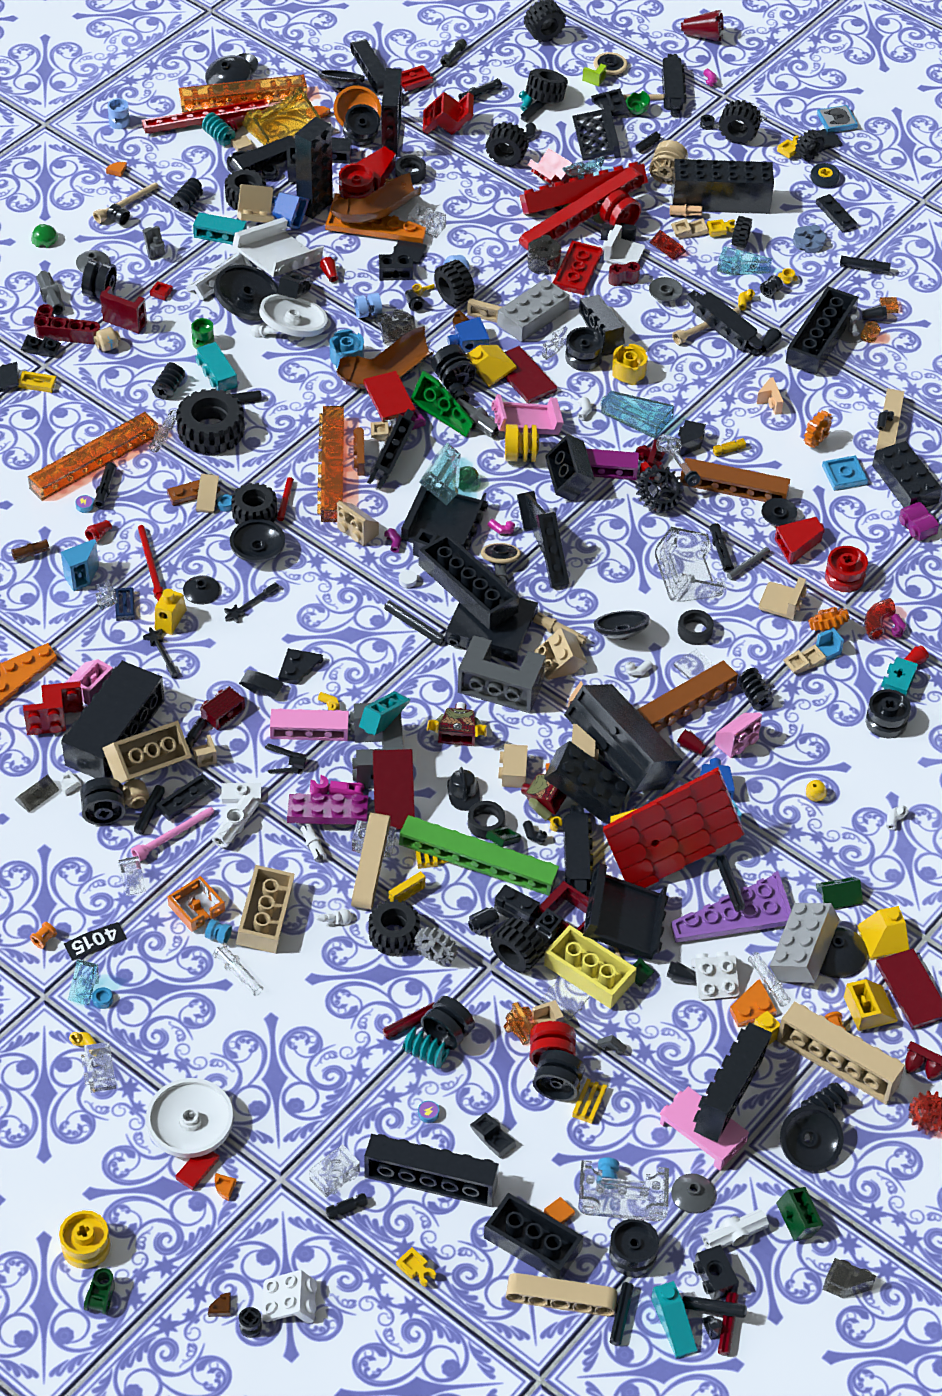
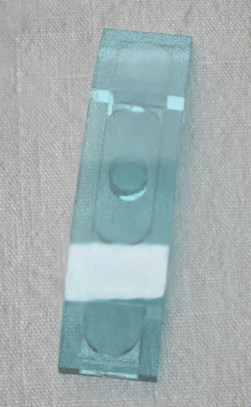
M604 157L596 158L586 163H583V161L577 162L562 169L563 172L571 177L581 178L586 174L598 171L603 166Z

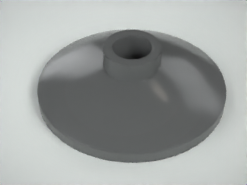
M98 250L85 251L76 259V267L81 272H84L85 266L90 259L100 261L102 265L110 263L109 257L104 252Z
M669 277L657 278L649 285L651 296L664 302L678 299L683 291L682 285L677 280Z
M691 1173L676 1179L672 1186L671 1196L679 1209L687 1213L697 1214L711 1207L715 1198V1190L707 1178ZM694 1188L697 1189V1191L693 1192L690 1189Z

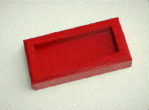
M212 1151L200 1157L190 1158L175 1175V1179L193 1191L219 1161L220 1156Z

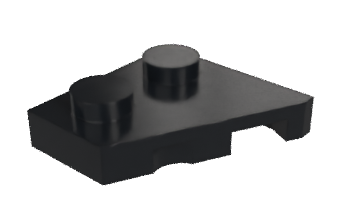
M620 88L591 96L592 102L601 109H603V105L609 104L613 117L629 113Z
M288 648L278 680L297 685L303 680L304 676L313 671V667L318 662L320 664L323 662V655Z

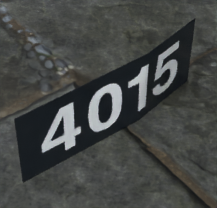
M119 922L82 934L63 944L71 960H74L91 951L127 938Z

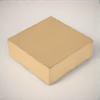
M246 135L231 139V144L236 151L253 149V144Z

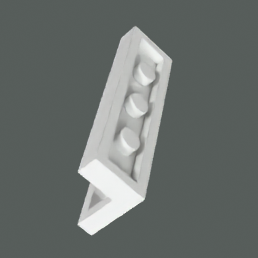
M235 253L189 284L186 289L188 292L195 290L200 300H203L214 293V283L222 269L232 265H252L244 255Z

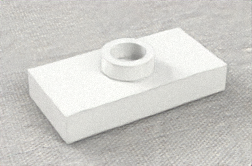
M261 782L222 783V803H238L243 795L248 794L253 796L258 802H261Z

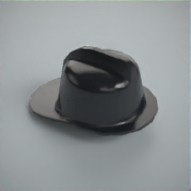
M460 767L447 781L449 800L456 809L469 811L475 803L480 802L479 784L471 771Z

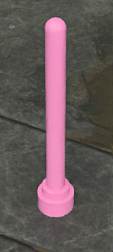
M209 807L148 844H138L131 848L134 859L137 862L143 861L153 849L214 814V809Z

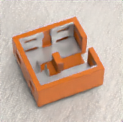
M201 876L167 896L168 906L191 932L203 926L208 918L214 919L225 912V902Z

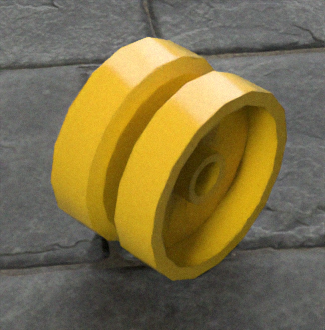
M86 1210L74 1212L65 1218L61 1224L59 1231L61 1249L64 1259L70 1265L79 1269H89L105 1261L110 1252L111 1243L107 1223L100 1214Z

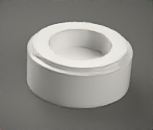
M404 570L400 572L399 584L402 587L411 588L416 585L417 574L414 571Z

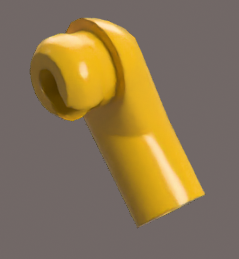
M748 289L739 294L738 307L741 311L747 308V302L751 301L755 296L754 290Z
M324 692L319 693L318 701L326 703L328 710H340L337 697Z

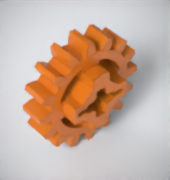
M821 410V412L817 413V416L809 420L803 440L806 445L815 448V446H819L820 442H823L824 438L828 437L832 424L831 420L833 419L831 417L832 414Z
M837 607L819 610L818 614L814 615L815 617H810L808 622L811 630H821V632H824L831 628L835 630L841 628L840 625L848 622L850 617L847 609L841 608L838 610Z

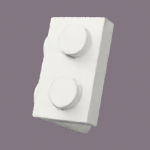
M616 224L614 229L609 231L608 240H605L603 243L604 260L616 264L638 263L645 250V245L621 239L622 226Z
M726 951L716 952V957H708V953L696 954V958L691 959V967H695L699 999L736 997L739 995L735 955H729V952Z
M303 1270L265 1280L263 1286L262 1320L271 1322L295 1315L307 1324L315 1322L316 1280Z

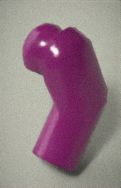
M389 528L384 532V536L387 537V540H392L390 550L398 553L402 538L395 529Z
M894 614L891 620L895 627H892L891 632L894 637H901L904 635L907 625L899 614Z

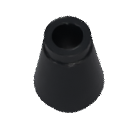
M407 290L405 297L409 308L415 312L421 311L424 307V299L414 290Z
M880 304L862 310L863 320L883 321V319H887L886 305L882 306Z
M777 328L768 329L762 340L763 345L760 350L767 353L781 341L782 333Z
M671 961L666 977L671 978V981L695 984L696 974L694 970L678 961Z

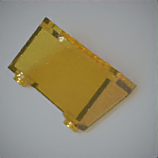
M301 87L293 91L295 93L293 96H286L284 101L263 111H260V109L256 111L255 108L248 111L243 121L245 129L259 142L266 145L289 135L295 137V133L314 117L321 119Z

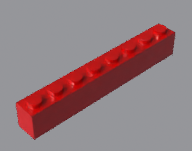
M638 161L628 163L629 167H633L644 175L645 180L643 184L648 183L644 163L638 164ZM623 165L613 167L614 171L609 172L608 169L599 171L598 175L593 173L586 174L583 179L574 177L570 178L567 183H564V181L555 182L552 187H549L547 184L539 186V190L536 191L533 188L524 190V194L519 195L523 214H530L572 203L629 167L623 168Z

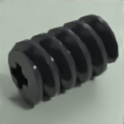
M189 178L177 193L171 197V204L178 210L187 212L203 195L201 182L196 178Z
M167 363L152 386L154 395L160 399L172 397L186 375L185 370L176 363Z
M755 667L749 668L739 676L738 684L753 709L763 710L773 703L772 692L768 690L769 687L765 684L761 674L758 673V669Z
M835 1082L822 1088L814 1096L812 1095L807 1100L802 1101L801 1107L816 1105L834 1114L836 1113V1108L840 1110L843 1108V1105L849 1104V1098L841 1085Z

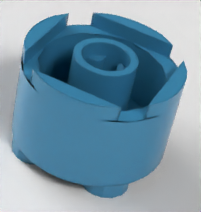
M344 329L335 332L334 336L330 338V360L336 365L337 369L340 359L343 357L360 356L364 358V338L360 333L356 334L353 333V330Z

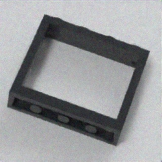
M386 68L382 97L381 148L387 147L398 157L402 116V69Z

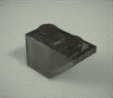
M834 1258L822 1290L844 1299L872 1290L876 1275L867 1269L853 1266L846 1260Z

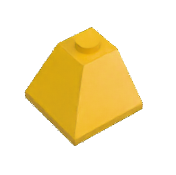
M479 345L466 354L475 366L477 375L488 387H491L517 368L498 345Z
M899 906L880 909L857 925L859 934L867 947V954L870 960L884 958L909 950L906 922Z

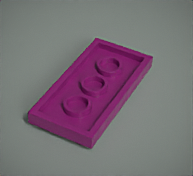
M289 794L287 823L367 825L368 795Z

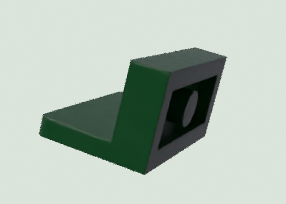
M854 876L816 883L817 892L822 894L823 903H831L834 909L863 903L861 881Z

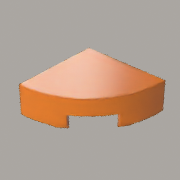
M312 106L308 108V113L313 117L322 119L330 114V109L325 106Z
M127 162L110 164L106 168V174L122 177L127 168Z
M216 1173L214 1180L216 1191L223 1199L229 1201L237 1180Z

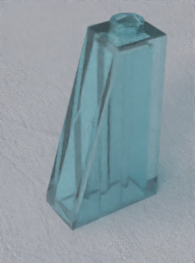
M610 391L607 396L602 398L600 403L602 405V414L654 439L673 419L674 406L671 404L616 391Z
M446 443L438 451L419 481L420 484L445 505L458 494L461 453L449 443Z

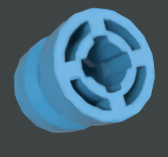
M211 919L205 930V938L210 940L216 939L218 943L225 945L231 936L232 926L226 923L220 924L218 920Z
M609 1157L598 1160L599 1173L596 1178L598 1185L609 1188L618 1184V1175L616 1174L619 1171L620 1163L618 1160Z

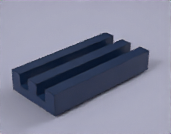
M133 587L115 588L116 621H120V618L135 620ZM126 592H130L131 612H127ZM119 593L123 595V613H120Z

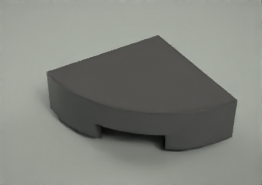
M614 1035L600 1038L597 1042V1046L605 1051L606 1048L616 1050L615 1053L617 1054L625 1053L627 1048Z

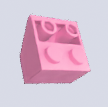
M99 659L88 661L66 682L80 681L83 702L89 705L94 694L98 693L102 688L103 682L111 676L113 667Z
M760 712L743 713L716 732L715 745L730 758L736 754H741L747 746L755 744L759 739L762 714Z

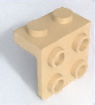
M799 577L795 588L775 582H768L758 608L762 611L793 620L796 611H800L802 597L805 598L808 587H805L806 579Z

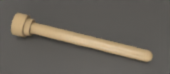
M156 182L116 204L122 208L154 191L159 185ZM108 208L98 209L93 212V217L97 223L100 224L106 221Z
M739 307L733 309L738 314L741 311ZM703 322L686 331L677 330L672 333L673 341L680 345L689 336L710 326Z

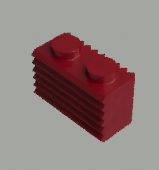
M228 686L224 690H219L211 700L203 702L200 707L201 717L206 719L216 730H219L225 723L227 724L228 721L245 710V699Z

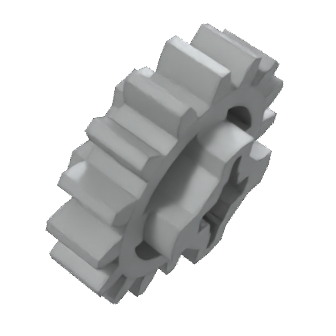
M426 927V929L421 928L414 938L416 940L414 944L418 946L417 950L422 952V956H428V960L434 961L436 964L439 962L443 965L446 963L450 964L458 954V947L454 946L456 942L451 941V936H445L444 931H439L436 928H433V930L429 927Z

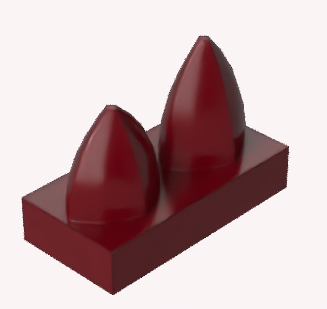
M910 1041L905 1058L906 1073L910 1074L916 1071L926 1061L925 1072L929 1080L942 1074V1056Z

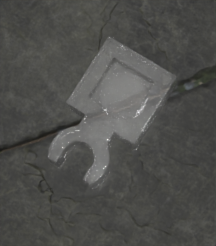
M108 579L105 580L106 584L103 587L99 583L96 584V588L99 591L96 593V599L101 610L118 603L116 591Z

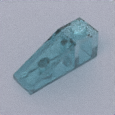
M724 246L718 260L717 271L729 275L770 273L772 258Z

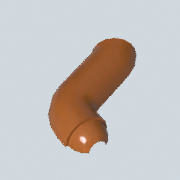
M407 173L389 181L365 198L337 200L333 202V210L330 209L334 217L342 220L343 223L373 222L391 214L414 197L421 194V187L414 190L410 173Z
M425 326L415 328L404 334L373 359L360 356L341 358L336 370L337 375L346 382V385L366 389L363 379L388 372L397 371L400 379H402L426 358L434 354V351L430 353L427 347Z

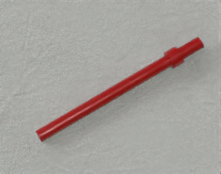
M139 525L137 528L154 587L153 594L155 599L159 601L164 588L160 584L145 526Z

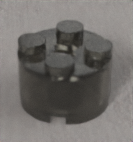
M544 235L542 238L529 242L528 268L536 274L542 272L544 275H550L558 271L561 262L560 244L556 240L551 239L549 235Z

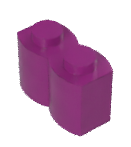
M917 502L900 510L899 521L901 525L909 529L910 535L916 540L921 541L938 534L939 524L933 515L929 514L922 503Z

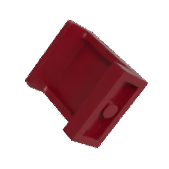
M110 286L105 291H102L100 301L103 321L139 334L147 324L145 298L139 296L135 302L113 295L112 287Z

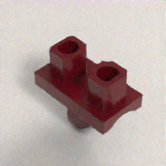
M654 439L652 447L647 448L646 445L639 446L635 452L639 453L638 459L640 461H646L651 467L653 465L659 467L662 465L660 461L666 450L658 447L659 441Z

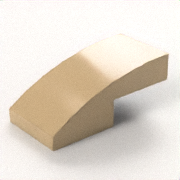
M703 218L688 223L687 219L671 224L675 236L680 238L697 237L709 233Z
M388 421L371 422V438L385 441L392 426H389Z
M201 474L196 504L197 512L214 513L219 476Z
M813 645L802 653L799 650L783 659V661L793 674H798L824 663L826 657L816 645Z

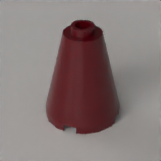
M722 10L685 18L684 22H681V31H684L685 35L722 41L723 34H720L724 30Z

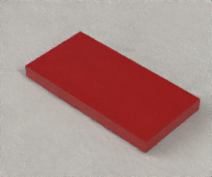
M572 240L552 283L562 290L584 295L604 250L601 247Z

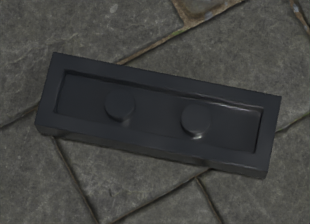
M831 194L816 199V205L842 233L856 228L857 222Z
M202 773L157 803L156 809L170 821L213 792L215 785Z

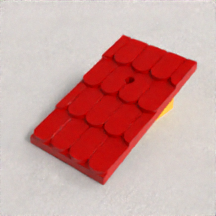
M719 767L638 809L611 816V822L603 827V832L624 881L644 888L659 882V879L683 869L684 866L716 852L717 849L740 839L744 835V829Z

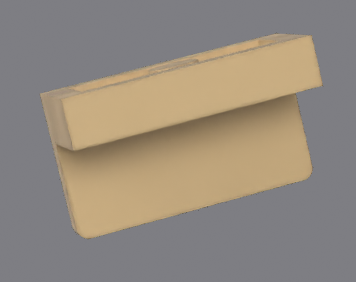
M470 298L467 315L497 323L498 310L502 306Z

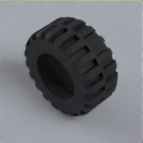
M202 389L200 392H193L191 396H186L178 406L176 419L179 439L187 448L190 447L194 452L199 451L200 454L210 453V455L220 452L221 454L226 452L227 449L231 450L234 448V445H237L244 436V409L241 402L231 393L227 394L224 390ZM206 419L221 420V422L216 424L200 423Z

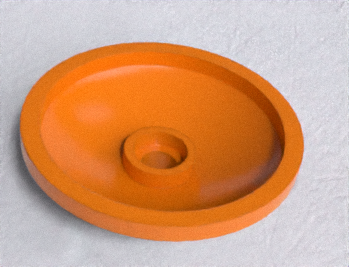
M349 86L337 95L333 110L336 120L342 127L348 109L354 105H369L378 112L380 117L381 104L373 91L363 86Z

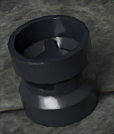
M114 203L108 208L107 217L123 226L128 222L130 212L124 208L121 209V206Z
M771 275L767 281L760 285L761 293L767 298L772 297L783 288V282L777 275Z
M454 383L447 390L455 400L460 398L467 403L470 400L462 383Z
M247 1307L239 1314L240 1332L247 1338L256 1337L262 1331V1317L258 1309Z

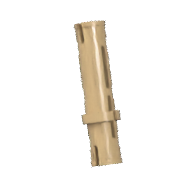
M541 612L535 615L533 622L543 626L548 632L555 633L560 628H563L575 634L580 647H583L587 642V636L557 622V619L547 617Z

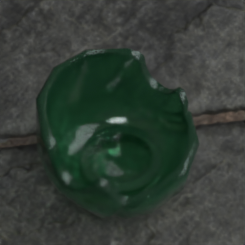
M460 467L453 474L452 481L454 486L463 492L466 489L474 492L481 485L480 475L474 467Z

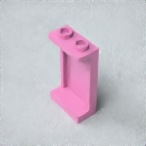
M497 394L495 400L492 401L491 409L494 411L495 423L499 431H505L506 424H517L519 432H523L524 425H528V433H531V425H536L538 434L559 435L564 424L557 398L550 397L548 404L542 405L503 402L501 394Z
M688 1086L683 1092L679 1091L670 1106L666 1105L661 1110L660 1124L664 1127L668 1123L715 1159L713 1166L721 1171L747 1143L749 1132L733 1119H730L718 1142L693 1132L696 1125L693 1120L697 1111L701 1110L698 1104L702 1096Z

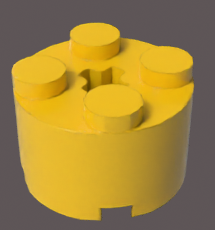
M636 344L617 347L613 353L612 376L629 385H636L646 375L648 355H646L645 349Z

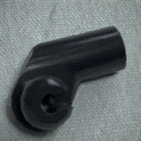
M530 820L523 823L527 839L538 844L545 842V839L548 837L545 831H535Z

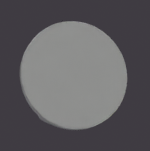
M851 314L849 325L840 337V340L847 343L862 342L868 336V328L863 322L857 320V315Z

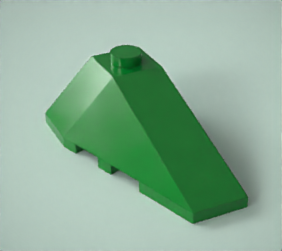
M422 371L410 398L411 401L461 435L467 437L474 421L438 379L426 371Z

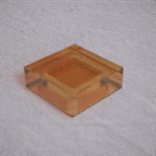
M880 297L879 304L882 306L886 305L887 313H898L897 297Z

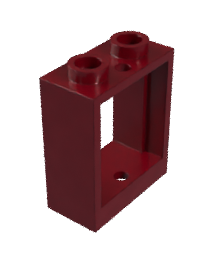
M563 881L538 906L537 918L547 908L554 912L565 900L586 913L589 898ZM563 921L558 931L563 933L569 924ZM585 921L577 928L582 933Z

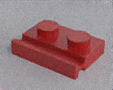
M423 65L402 71V88L404 87L405 92L433 83V77L430 76V73Z

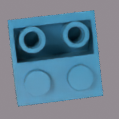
M95 539L61 552L64 578L73 591L90 585L97 572L99 560Z

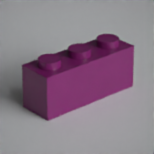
M586 448L594 477L637 480L638 452Z

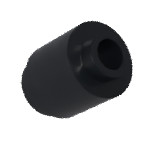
M486 907L469 916L468 926L472 932L480 934L496 926V923L499 922V915L493 907Z

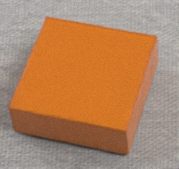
M561 1196L544 1209L546 1215L562 1224L575 1215V1211Z

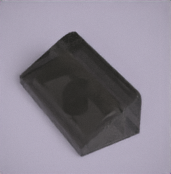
M47 774L14 800L29 813L58 792L59 788Z

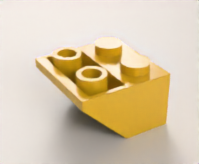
M867 979L846 984L844 1000L858 1031L898 1021L882 985Z

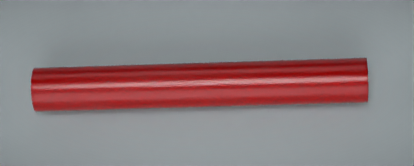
M288 477L286 480L277 516L279 521H283L285 518L294 482L292 477Z

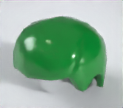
M642 91L641 93L633 92L626 99L628 111L635 115L645 113L650 105L649 94Z
M47 224L37 225L31 235V242L36 247L45 245L48 248L50 245L55 244L58 239L56 229Z

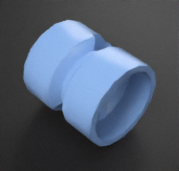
M120 98L110 100L107 105L110 126L114 129L128 127L130 124L128 102Z
M379 293L368 294L367 297L364 295L354 297V307L358 319L368 317L369 314L372 316L382 315V302Z

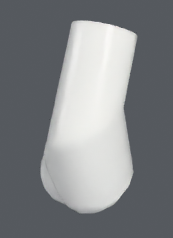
M582 397L578 400L579 406L582 407L581 411L577 414L580 420H584L592 411L591 402L587 397Z
M646 660L640 666H635L634 662H628L625 665L626 673L635 676H642L653 667V663L650 660Z
M905 805L895 807L888 812L886 823L888 830H895L896 822L908 814L909 811Z

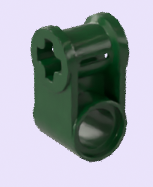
M100 1268L95 1271L85 1297V1311L91 1309L101 1311L104 1315L108 1314L115 1289V1281L110 1269ZM104 1279L109 1280V1282L106 1284L99 1283L101 1280Z

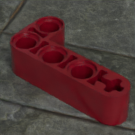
M49 304L40 305L34 318L35 335L40 339H44L46 336L55 341L95 344L94 336L100 330V324L95 321L54 317L53 307Z

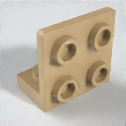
M241 184L237 218L243 221L264 223L273 221L274 216L270 214L273 188Z

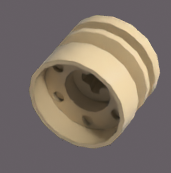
M673 140L659 143L649 166L651 176L660 183L672 184L674 159H688L687 149L681 143Z

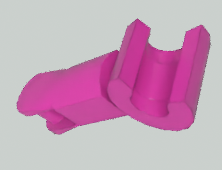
M320 775V784H317L315 780L310 781V794L320 793L327 795L329 791L330 795H364L362 791L365 789V785L362 783L331 781L329 783L324 775Z

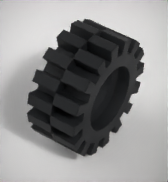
M814 129L808 130V132H804V136L801 135L799 137L801 138L800 140H797L798 144L795 145V151L805 161H811V159H815V156H819V152H822L821 149L825 146L823 145L825 144V138Z
M738 216L732 236V245L746 247L751 233L752 218Z

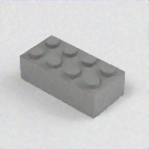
M545 278L498 310L497 325L520 342H523L568 311L570 295Z
M794 903L770 963V968L778 982H816L840 920L831 903Z

